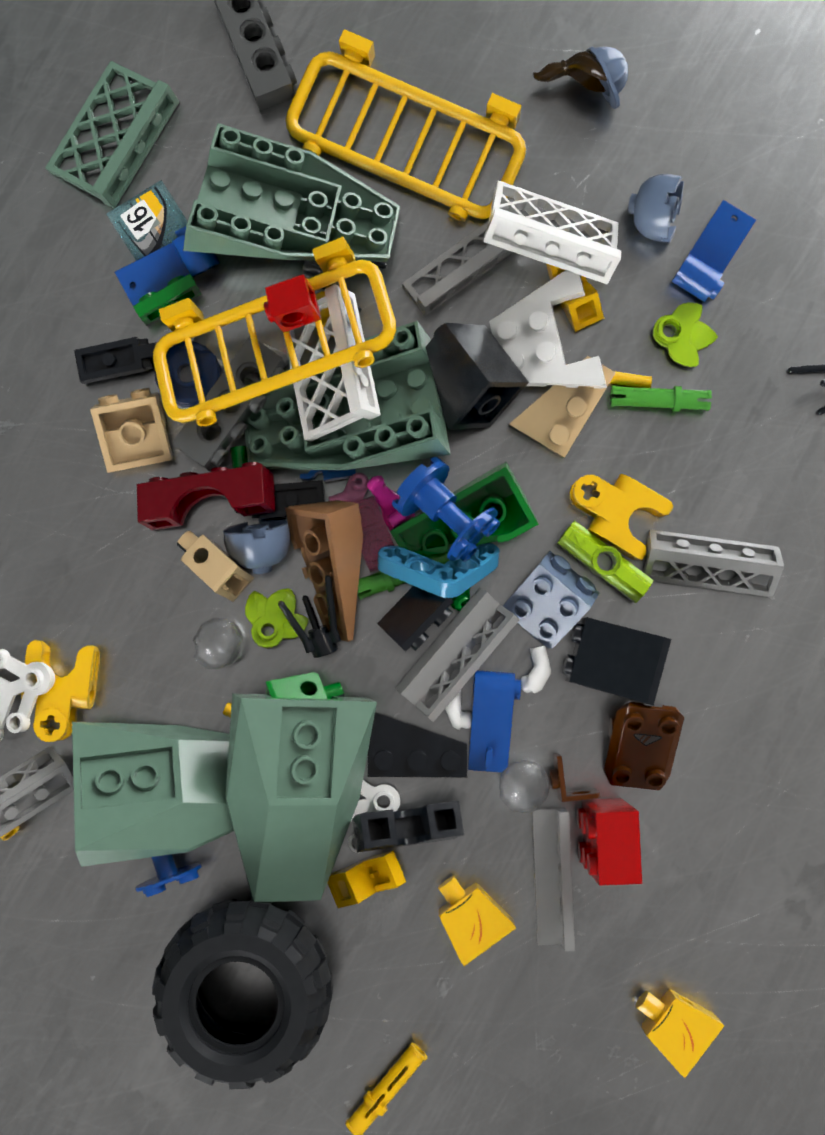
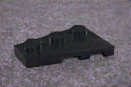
M375 712L368 749V777L467 778V743Z

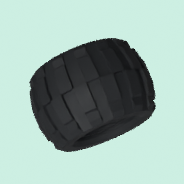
M230 899L216 903L211 908L201 913H196L188 920L164 949L162 959L156 967L152 986V995H155L156 1005L153 1008V1017L159 1036H164L168 1042V1054L179 1067L185 1064L197 1073L195 1079L209 1085H213L215 1082L229 1084V1089H251L256 1082L261 1080L265 1083H271L292 1071L293 1065L299 1060L305 1059L319 1041L329 1015L333 994L332 973L327 964V953L318 936L311 934L304 925L305 921L291 910L286 912L272 906V902H254L252 899L251 901ZM229 962L249 963L265 972L271 979L278 997L277 1015L270 1029L258 1033H242L230 1030L215 1021L205 1010L198 994V989L206 975L216 967Z

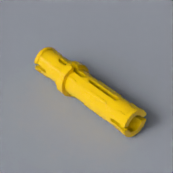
M411 1042L407 1050L389 1069L372 1091L368 1090L365 1093L362 1104L345 1122L346 1127L353 1135H363L379 1115L383 1116L386 1113L389 1102L406 1084L422 1062L427 1059L426 1053L418 1045Z

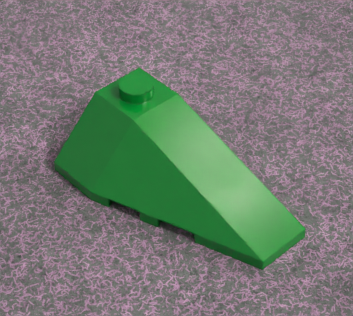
M507 462L502 463L453 492L457 497L454 504L472 521L490 508H495L498 512L496 519L500 521L499 527L491 536L486 537L484 535L476 546L497 541L498 543L509 541L539 525L522 488ZM423 511L390 530L399 547L422 556L449 551L458 537L441 519L434 522Z

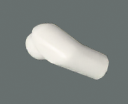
M546 645L530 649L534 667L529 675L522 676L520 679L521 689L525 693L541 691L551 675Z
M462 689L445 708L452 727L460 730V728L470 729L472 722V713L470 711H461Z

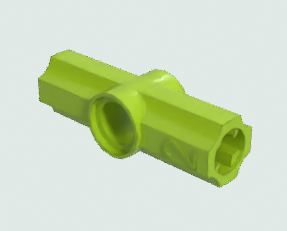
M575 520L557 542L559 546L587 566L593 575L604 579L634 603H637L645 595L654 581L622 557L616 548L605 544ZM600 553H606L611 557L613 562L609 571L602 570L598 566L597 558Z

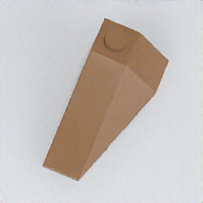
M334 500L286 507L291 542L294 550L300 548L307 566L302 568L305 579L310 577L317 593L313 601L322 625H327L328 630H330L325 590V576L330 575L334 594L337 630L341 640L349 642L353 640L363 543L359 504Z

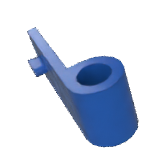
M723 200L671 282L703 302L708 297L714 300L724 285V282L720 280L723 275L722 273L754 225L756 219Z
M185 226L175 232L177 238L172 243L115 271V274L134 306L139 303V299L149 292L157 293L167 287L168 282L177 276L183 275L185 277L190 274L193 278L215 267L220 263L216 254L183 251Z
M477 670L474 674L468 770L508 772L514 700H520L521 680H515V673Z

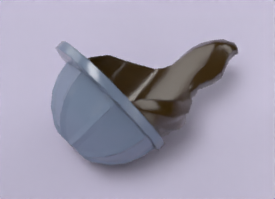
M592 46L584 52L576 53L566 61L561 60V62L547 64L540 72H533V77L537 81L550 82L562 76H571L586 89L602 92L609 105L616 109L620 106L618 93L624 88L628 79V64L623 54L616 48L606 46L594 48Z

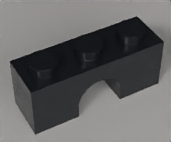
M459 801L429 804L404 811H393L392 809L362 813L352 819L357 853L451 840L464 835Z

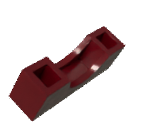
M246 462L239 468L215 467L208 473L184 472L177 478H150L149 482L137 484L138 523L150 530L183 526L190 509L200 500L211 496L226 497L231 507L244 517L275 512L273 473L261 463Z

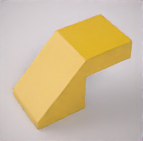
M546 264L550 280L565 271L564 269ZM581 276L585 296L560 303L575 332L604 319L598 291L584 276Z
M389 851L371 856L332 873L327 884L337 908L359 904L376 892L398 888L407 881L394 851Z

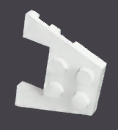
M565 270L489 321L492 335L529 381L526 386L546 387V385H561L567 388H578V386H590L596 389L607 388L599 356L566 365L555 320L554 305L585 296L581 275Z

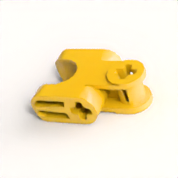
M624 474L619 475L614 485L596 475H585L579 478L569 491L571 503L580 511L594 518L587 530L608 546L616 548L621 554L636 561H643L647 550L646 546L630 532L628 523L631 514L636 510H644L653 516L663 517L670 515L673 510V504L670 500ZM590 486L592 488L591 494L595 497L586 500L583 498L585 492L582 489Z
M42 640L31 641L26 649L24 664L43 662L51 667L50 647ZM87 645L80 649L76 656L73 670L64 677L55 674L53 687L46 694L38 695L35 703L33 728L36 736L42 741L55 742L69 738L72 735V722L77 721V709L90 710L93 707L100 663V651L96 646ZM51 720L60 723L59 729L55 730V727H50Z

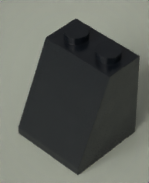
M444 323L435 330L434 337L426 346L446 425L449 429L491 427L529 381L486 325Z
M588 617L582 618L581 623L577 622L574 626L571 641L575 642V647L572 655L567 654L562 673L567 674L565 679L567 682L654 706L672 639Z

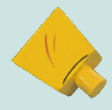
M452 876L438 887L447 900V903L439 909V917L463 966L516 929L512 917L478 883H474L464 890L457 879Z
M670 989L666 991L660 1000L649 991H645L638 998L635 1005L638 1010L647 1016L641 1026L646 1036L684 1078H686L724 1027V1024L713 1012Z

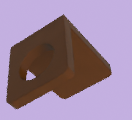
M558 753L553 754L555 769L549 770L552 789H557L558 798L561 802L600 798V792L596 789L566 792L562 756Z

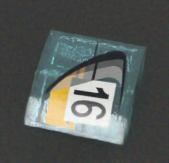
M162 180L106 214L136 261L172 243L177 238L175 232L185 227L188 222Z

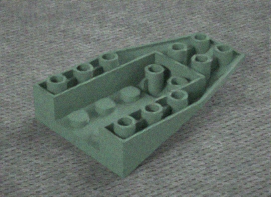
M217 123L198 199L193 202L186 225L183 251L281 260H315L313 248L344 237L352 249L356 260L388 262L400 206L313 152Z
M415 321L397 327L392 342L386 348L373 353L375 361L370 367L380 408V416L372 420L366 418L359 419L309 442L304 440L294 385H287L266 393L265 397H267V400L262 409L257 414L252 413L245 422L248 425L245 430L248 462L261 463L267 469L350 470L451 455L445 418L426 346L431 339L419 322ZM380 334L365 338V341L373 339ZM336 367L329 382L335 387H338L342 378L341 367ZM324 372L319 373L315 376L321 378ZM313 379L310 380L306 389L307 398L310 400L319 382ZM327 387L319 405L328 409L335 391ZM344 396L335 413L340 417L350 412L348 400ZM318 409L312 419L313 429L320 426L325 415L324 412Z
M232 693L225 798L251 897L254 902L321 900L360 799L376 701L365 697L332 696V699L273 698L266 694Z
M72 722L75 852L81 867L190 852L233 832L234 828L225 798L230 734L180 725Z

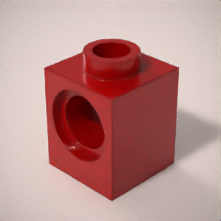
M304 274L265 287L268 300L264 302L266 316L271 323L275 322L283 333L321 320L315 291Z

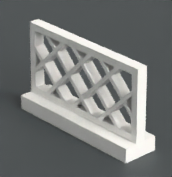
M498 180L494 190L489 224L484 234L483 242L604 284L609 283L621 260V250L617 249L618 222ZM505 196L513 198L515 201L510 202ZM536 207L542 208L546 212L541 213ZM524 209L530 216L525 217L519 210ZM566 217L573 219L576 223H571ZM555 220L560 227H555L550 221ZM597 228L605 230L608 233L602 234ZM580 231H585L590 238H586Z
M334 284L325 289L326 296L317 300L319 311L327 307L329 309L330 316L323 329L327 343L330 336H334L336 347L333 353L354 346L356 343L340 286ZM348 291L362 342H365L355 294ZM315 322L305 325L299 340L295 338L294 329L290 330L299 366H301L300 359L305 349L313 352L309 362L324 357L320 340H318L315 349L307 345L316 327ZM287 350V355H288V360H289L290 369H292L290 357H289L288 350ZM354 361L339 366L341 367L342 378L338 387L329 383L336 367L325 371L321 378L314 375L293 383L304 440L312 442L359 419L366 418L372 420L381 415L370 366L358 368L355 367ZM313 379L319 382L310 400L307 398L306 389L310 380ZM327 387L335 391L328 409L319 405ZM344 396L348 400L350 412L340 417L335 413ZM318 409L324 412L325 415L320 426L313 429L312 419Z

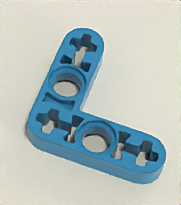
M491 543L481 544L477 546L476 553L468 561L463 562L459 558L442 564L399 546H385L378 551L377 568L384 574L443 598H453L461 595L498 567L500 549Z

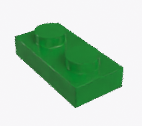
M190 274L185 277L181 275L171 279L167 287L157 293L149 292L139 299V303L133 307L139 318L148 326L161 318L159 309L186 298L193 300L202 295Z

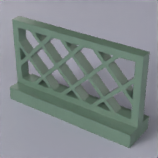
M110 61L45 168L49 173L101 199L104 204L115 209L180 101L168 84L160 80L154 82ZM116 74L125 78L126 86L114 90L110 89V83ZM146 88L151 90L145 101L136 103L134 92ZM129 95L131 105L115 110L113 99ZM107 102L110 113L94 117L93 111L96 106ZM133 114L134 120L130 127L120 130L117 119ZM112 121L114 133L99 137L97 126ZM91 128L93 140L78 144L77 137L80 132ZM116 141L117 148L113 155L103 157L101 146ZM95 148L98 160L83 164L80 153ZM75 156L77 167L65 171L59 168L64 158ZM100 168L101 174L94 186L87 183L85 173Z

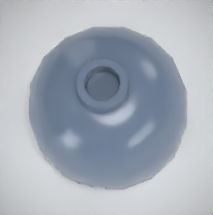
M672 174L655 175L648 178L640 186L638 194L632 193L628 213L634 214V225L638 232L646 238L664 243L671 242L676 226H670V223H674L676 215H679L681 210L684 181H681L682 176Z
M285 519L258 520L260 524L248 525L247 522L224 529V544L228 556L242 568L252 569L254 574L271 572L272 565L281 562L288 553L290 529Z

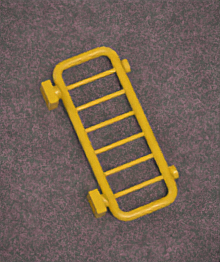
M345 29L339 39L341 55L328 51L319 53L312 58L289 106L285 119L286 128L290 135L304 144L302 149L313 152L318 156L324 152L450 207L448 215L458 221L465 222L468 215L482 220L490 218L492 201L487 206H480L468 201V198L495 137L508 141L513 146L512 157L501 181L510 185L514 184L526 154L525 141L520 133L514 130L520 119L522 105L492 93L487 103L486 117L428 93L370 68L375 58L374 42ZM327 65L334 66L343 70V73L316 134L302 129L298 124V119L321 68ZM349 74H352L373 84L347 143L343 147L321 136ZM378 86L402 97L373 160L350 149ZM407 99L431 108L406 167L401 172L380 163V160ZM438 111L461 122L433 185L410 176L409 173ZM468 124L490 135L461 198L438 187L464 128Z
M344 237L312 249L315 261L324 273L307 280L314 291L339 282L356 345L330 354L322 321H316L315 325L324 357L299 366L290 331L284 332L292 369L267 378L252 315L264 311V302L268 301L266 295L204 319L203 312L190 298L159 309L161 321L173 331L161 337L153 351V363L163 407L167 416L173 421L181 423L196 420L199 426H209L217 421L215 412L354 361L355 367L358 368L372 365L375 361L373 353L386 348L394 339L397 331L394 313L382 273L378 266L371 261L356 260L352 249ZM361 273L366 274L370 280L383 325L379 336L362 342L345 279ZM245 318L261 381L236 390L221 327ZM215 330L230 392L205 401L191 339ZM185 341L199 404L187 409H180L176 403L166 354L170 347Z

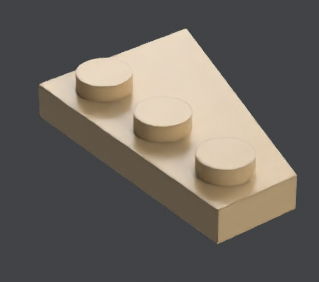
M602 365L608 387L616 372ZM553 385L508 425L565 458L606 388L596 389L590 386L567 388L561 385Z

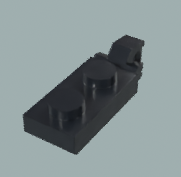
M132 337L74 350L80 382L87 384L144 372L146 369L154 368L153 351L157 342L149 344L147 338L139 339L138 337Z
M323 480L274 484L275 512L252 515V519L287 518L286 507L325 502Z

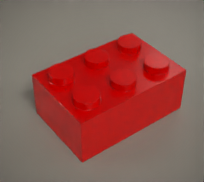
M622 798L581 800L582 808H577L576 819L577 827L582 829L583 842H578L579 862L583 863L584 869L588 870V874L595 879L599 886L642 884L639 811Z

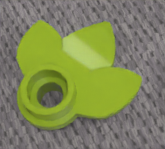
M693 302L679 305L672 315L660 317L653 326L655 341L667 348L670 358L674 362L685 367L698 366L699 356L697 351L708 347L718 338V335L708 325L699 321L703 306ZM665 327L673 330L674 335L672 337H667L664 334L663 329Z
M290 588L278 590L271 594L268 599L257 591H253L249 595L245 606V616L253 625L251 634L253 641L258 646L270 649L278 646L283 639H295L298 637L279 608V601H283L303 631L306 629L309 619L303 615L295 614L296 599ZM264 627H272L274 629L273 634L270 636L263 635L262 629Z

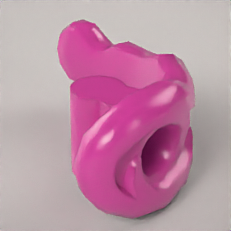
M381 475L374 476L368 481L367 487L379 504L384 522L389 530L415 516L414 513L409 516H402L392 506L393 500L400 499L395 491L388 488Z

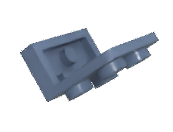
M549 551L534 571L505 602L503 607L515 614L520 619L517 623L539 642L546 645L547 648H553L589 611L600 593L588 578L579 576L572 570L566 559Z

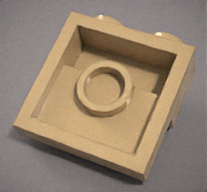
M150 388L138 389L130 392L131 398L121 400L118 399L117 394L98 398L99 404L94 405L90 409L107 473L173 459L165 427L167 422L162 403L160 402L159 392L151 394Z

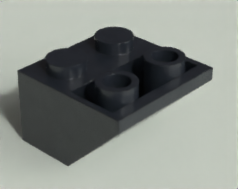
M413 586L377 624L405 652L410 647L416 651L429 638L425 631L433 623L439 627L453 613L448 608L453 601L450 598H443Z

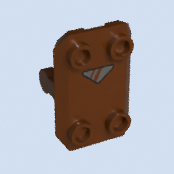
M629 702L622 705L616 711L615 718H610L608 730L610 744L604 770L611 785L650 790L662 789L671 774L684 722V716L676 707L664 705L662 707L645 706L644 703Z

